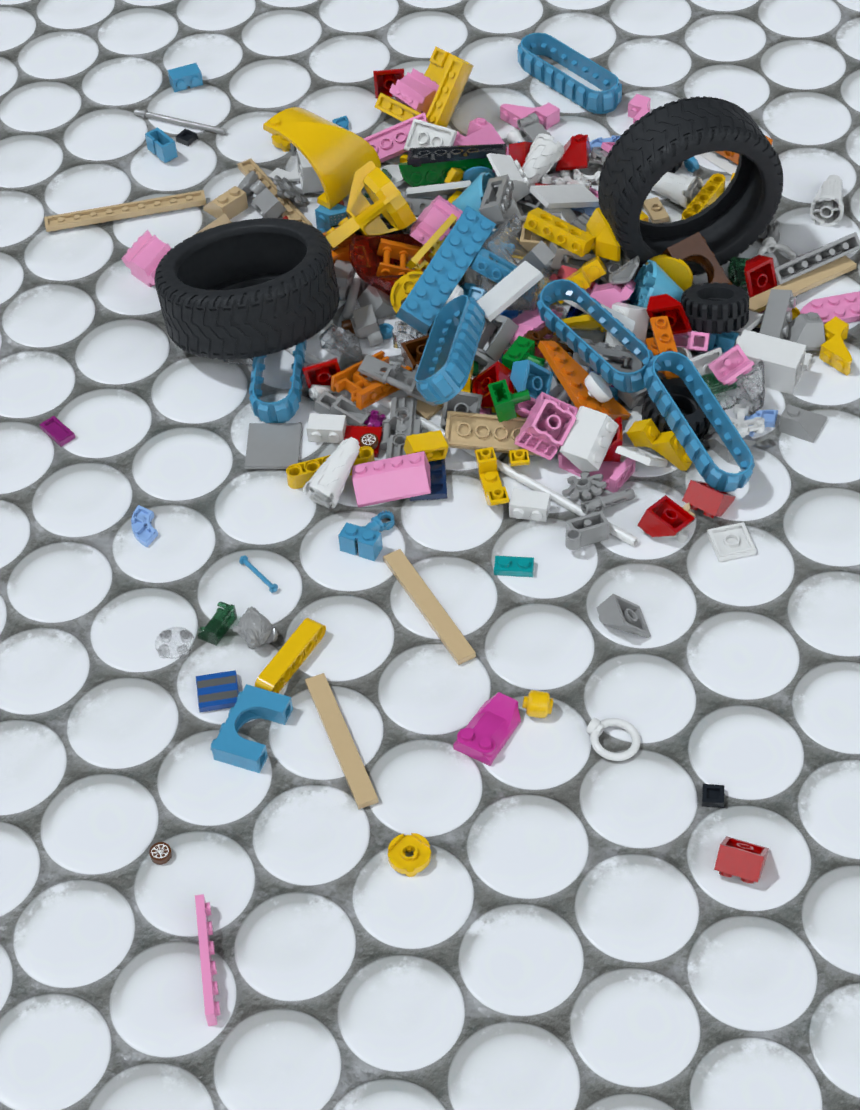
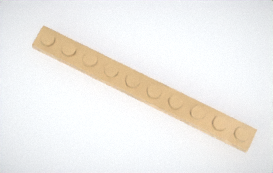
M204 190L52 215L44 217L46 232L200 207L207 204Z

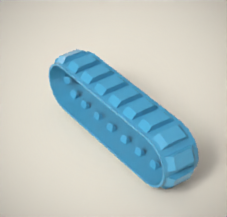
M531 33L522 38L517 50L518 63L522 69L585 110L595 114H606L614 111L622 101V84L615 74L551 35ZM536 55L551 58L602 91H595L586 87Z
M565 279L554 280L548 283L538 295L537 307L541 321H544L545 325L552 332H555L563 342L568 344L569 348L577 352L582 360L589 363L590 367L595 372L600 373L602 378L608 384H612L614 388L627 393L645 389L643 377L649 361L654 357L652 351L647 349V345L640 339H637L633 332L626 329L624 324L617 318H614L606 308H603L596 299L590 297V294L576 283ZM560 300H570L577 303L642 361L644 366L635 372L626 373L618 371L554 314L549 306Z
M460 295L443 306L435 317L415 375L417 390L426 401L433 402L435 405L443 404L455 397L467 383L485 325V312L475 298Z
M306 340L296 345L295 351H293L294 363L291 364L293 376L290 377L292 386L289 389L288 395L280 401L263 402L260 400V396H262L261 384L264 383V377H262L263 370H265L264 358L267 355L253 358L249 400L254 415L259 417L261 421L265 423H285L299 409L303 386L302 376L304 372L302 368L305 363Z
M674 351L655 355L647 365L643 377L644 386L659 412L667 421L670 429L676 435L679 443L685 449L690 460L694 463L699 474L715 490L731 492L738 488H743L753 473L752 470L755 466L754 458L728 415L687 356ZM669 371L678 375L683 380L741 469L739 473L725 472L719 469L713 462L656 372Z

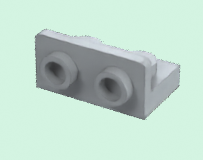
M404 197L413 214L420 216L422 211L433 201Z

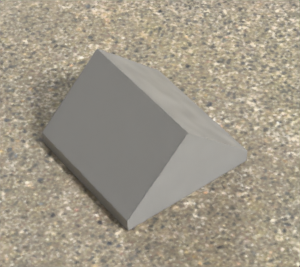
M373 281L358 297L360 307L372 304L377 320L396 315L390 300V290Z

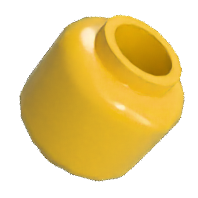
M531 690L528 696H524L522 708L526 709V714L529 717L546 718L548 714H551L553 698H550L548 692Z

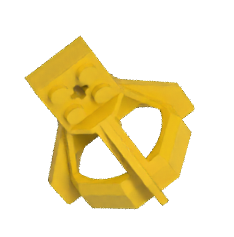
M369 161L354 173L346 213L350 219L348 217L344 218L338 223L339 227L337 229L332 227L325 235L332 250L357 230L367 239L404 230L417 219L399 189L395 187L379 167H376L372 161ZM363 187L374 204L371 205L362 194L361 190ZM380 214L392 225V229H388L379 217Z

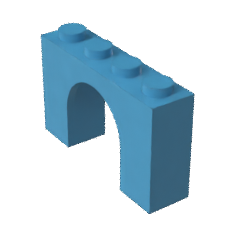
M246 684L243 691L239 692L235 706L230 708L226 722L222 723L219 735L211 743L214 760L260 773L268 758L266 745L244 739L238 735V731L246 722L253 719H266L285 725L293 711L291 697Z

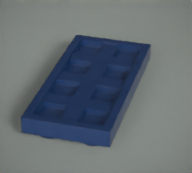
M445 459L429 462L431 493L410 497V501L447 499Z

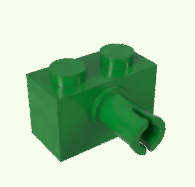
M518 336L502 357V364L511 371L513 362L531 360L544 367L545 359L535 356V341L522 336Z
M505 379L488 384L499 423L517 418L514 408L515 404L531 400L528 389L513 394L509 392Z

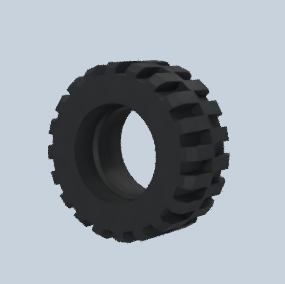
M718 282L697 284L686 289L681 296V304L692 331L696 330L697 332L710 334L730 333L743 328L749 320V295L740 286L737 287L734 284Z
M681 378L660 379L676 405L689 413V415L683 416L698 439L701 440L707 434L711 423ZM647 391L641 411L642 420L652 419L660 433L672 431Z

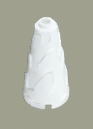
M541 133L536 136L525 158L522 170L531 184L528 186L529 188L535 186V183H538L544 174H547L564 154L562 144L559 141L554 143V137L548 134Z
M667 172L651 190L687 208L698 194L699 189H702L703 181L698 176Z
M830 175L823 182L811 203L810 216L814 222L815 220L819 222L818 225L834 226L843 217V182L838 175Z
M352 437L343 440L337 449L318 468L311 479L305 483L303 491L305 494L308 491L311 493L309 497L311 500L326 508L331 506L333 509L336 507L346 480L350 475L351 467L360 452L359 441Z

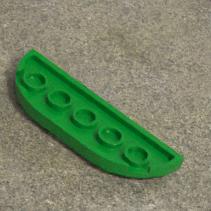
M488 157L421 164L419 167L407 165V162L398 163L403 179L412 187L446 183L444 181L447 173L452 167L461 168L463 171L478 166L493 170Z

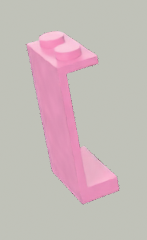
M559 451V467L581 477L582 471ZM628 457L624 462L603 461L598 471L589 473L590 476L602 474V481H605L607 485L604 489L614 493L635 472L636 461Z

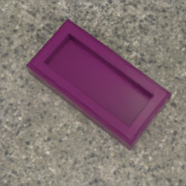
M55 416L39 424L40 429L60 447L76 438L75 434Z

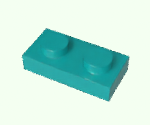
M495 556L494 575L533 577L534 558Z

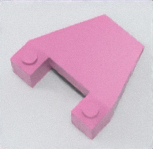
M478 117L470 121L467 136H463L457 131L453 146L505 143L491 123L487 122L484 118ZM507 147L506 155H509V148H508V147Z

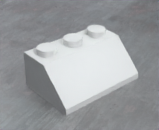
M487 154L497 177L508 174L509 179L513 181L512 199L517 202L531 193L528 187L531 184L517 159L514 161L511 155Z
M620 302L612 304L613 310L636 322L633 333L637 339L645 343L650 319L646 311L647 308ZM607 331L605 342L609 343V346H624ZM603 354V357H607V358H611V359H616V360H623V361H625V359L631 358V357H623V358H620V357H615V356H610V355H604V354Z
M580 406L575 416L576 420L561 446L560 452L582 472L598 471L619 425L605 413Z

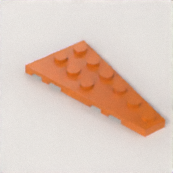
M551 340L539 342L538 348L578 410L580 406H584L605 413L613 420L619 416L622 420L629 419L631 414L613 397L609 401L601 403L588 394L584 381L589 373L558 343Z

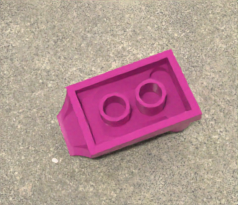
M500 692L496 693L482 705L466 728L458 732L457 740L453 744L454 750L490 766L521 722L518 701Z

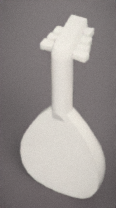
M591 372L587 375L584 383L588 389V394L601 403L609 401L613 397L609 388L612 384H608L601 374L597 375Z

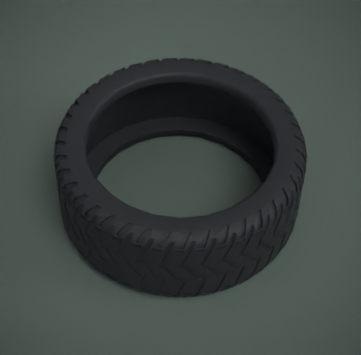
M706 96L690 97L689 99L683 98L678 99L676 102L666 103L663 107L659 106L653 109L651 113H646L640 120L635 121L629 129L624 131L615 142L601 169L598 186L599 205L625 255L630 260L637 255L639 256L640 268L652 257L661 255L668 247L697 232H700L705 238L706 244L714 253L719 265L722 266L738 257L739 253L742 254L749 248V245H753L759 239L758 236L763 234L767 229L766 226L773 220V215L776 214L779 207L778 204H780V199L782 198L783 169L777 152L751 115L743 108L719 98ZM712 151H730L739 154V163L733 179L716 201L704 210L689 218L672 223H651L640 220L644 201L651 189L664 174L676 165L693 156ZM685 261L693 275L706 272L700 264L694 261Z
M282 218L249 219L207 229L183 240L182 243L170 249L167 255H164L159 262L155 272L154 283L169 337L183 351L200 357L206 356L208 359H248L273 354L298 345L319 333L330 323L337 312L340 301L331 246L321 231L312 225L296 220Z

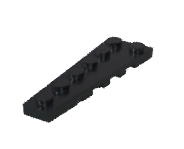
M507 144L410 148L407 165L419 167L421 164L482 159L486 158L489 153L506 155Z

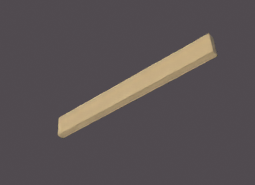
M251 158L237 164L238 169L245 177L251 171H255L258 174L260 181L287 209L281 214L282 217L287 216L289 220H296L313 226L288 198L281 199L278 197V190L274 182Z
M845 255L771 289L792 290L793 297L856 269L857 264ZM771 289L749 298V310L757 313L766 310Z
M401 549L383 556L386 565L456 663L460 665L475 658L476 652Z
M322 673L305 679V684L358 809L379 803L325 674Z

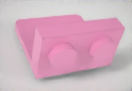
M736 344L707 366L719 383L729 386L738 380L736 377L743 373L745 375L753 369L754 362L748 359L741 347Z

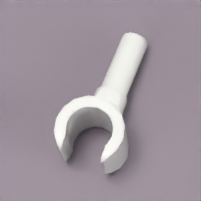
M684 528L675 536L662 537H674L679 542L684 543L688 539L689 529Z

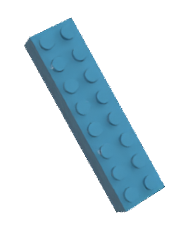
M467 205L401 305L396 317L425 335L433 324L436 315L445 305L496 224Z

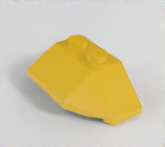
M596 208L586 224V232L595 236L591 250L595 256L599 255V257L620 261V245L600 208Z

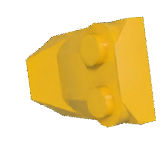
M589 314L561 319L572 330H600L601 333L607 331Z

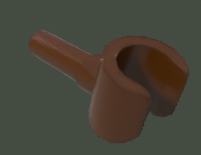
M351 320L341 321L342 330H349L356 339H359L355 335Z

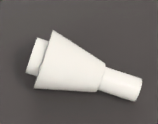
M518 129L511 130L507 135V141L511 144L525 142Z
M312 384L309 389V396L316 401L324 390L330 394L337 391L333 392L331 386Z

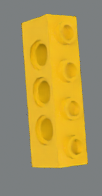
M538 207L528 212L523 226L527 230L580 257L591 251L595 236Z

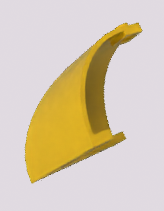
M435 46L429 60L431 62L424 76L435 81L439 88L426 117L428 123L447 128L474 65ZM380 93L374 106L402 122L422 114L383 93Z
M291 107L285 109L263 124L264 130L275 136L280 135L288 140L309 161L324 189V193L317 198V203L328 209H332L350 194L354 173L369 161H372L376 167L381 169V161L377 152L366 140L304 108Z

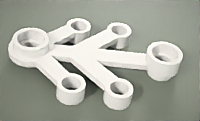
M561 170L560 177L550 176L545 173L538 182L556 185L583 184L588 190L591 186V182L587 178H583V173H574V180H572L568 170Z
M735 404L733 413L737 420L730 416L728 417L740 436L744 438L751 431L764 433L765 419L754 417L744 421L745 416L748 415L749 406Z

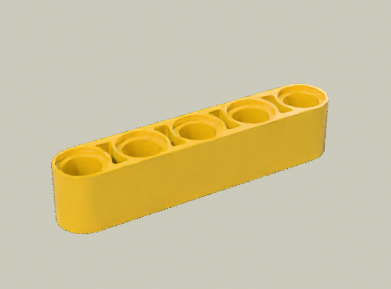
M716 173L709 178L683 211L681 220L701 212L716 201L725 191L726 178L723 174Z
M369 446L360 447V452L353 465L375 461L374 450ZM330 455L288 466L286 469L288 486L292 489L303 488L305 483L311 479Z
M306 618L256 679L255 687L279 693L322 640L326 632V626Z

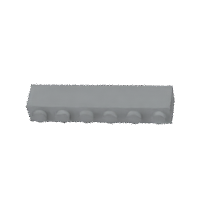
M854 232L775 267L777 286L860 249V240L857 233Z

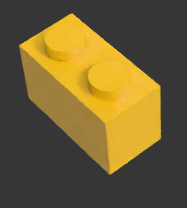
M441 430L406 436L403 449L406 455L424 451L428 462L445 459L449 446Z

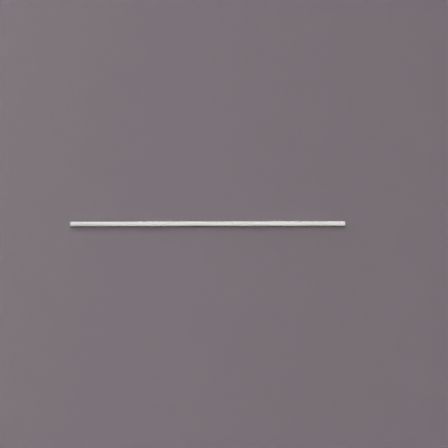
M296 346L286 349V351L293 354V351H295ZM305 351V361L307 363L314 364L322 361ZM388 397L377 401L391 409L392 400ZM400 414V415L403 416V417H407V416H408V415H406V414ZM416 414V419H421L424 429L428 431L441 430L443 436H445V429ZM461 449L476 457L475 450ZM497 459V470L534 491L551 493L552 501L580 517L588 515L582 512L580 505ZM609 522L610 534L633 547L637 544V537Z

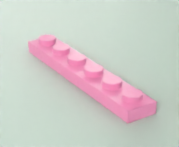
M204 894L195 895L204 1007L208 1026L218 1025L217 1016L221 1015L219 1001L215 1002V995H219L217 981L213 980V975L217 974L216 962L212 961L211 955L215 954L214 941H210L209 935H213L212 921L208 922V916L212 914L210 902H206Z

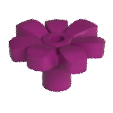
M372 410L371 415L364 424L372 427H381L386 416L384 414L379 415V411Z

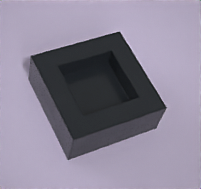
M184 129L175 138L176 142L189 146L198 139L197 133Z
M703 784L702 807L724 808V785Z

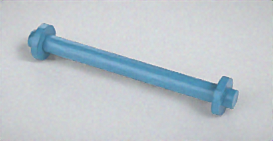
M247 556L240 557L239 563L245 564L269 587L271 593L278 590V585L272 584L248 561Z

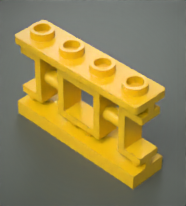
M453 213L406 264L409 269L414 268L415 271H420L422 268L426 269L429 264L426 260L421 264L418 262L429 249L432 252L428 256L431 259L434 257L446 236L442 241L439 238L450 226L453 227L457 222V217Z

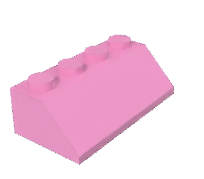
M424 451L352 466V481L358 508L431 493L430 464Z

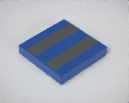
M236 670L196 676L199 712L235 706L239 694Z

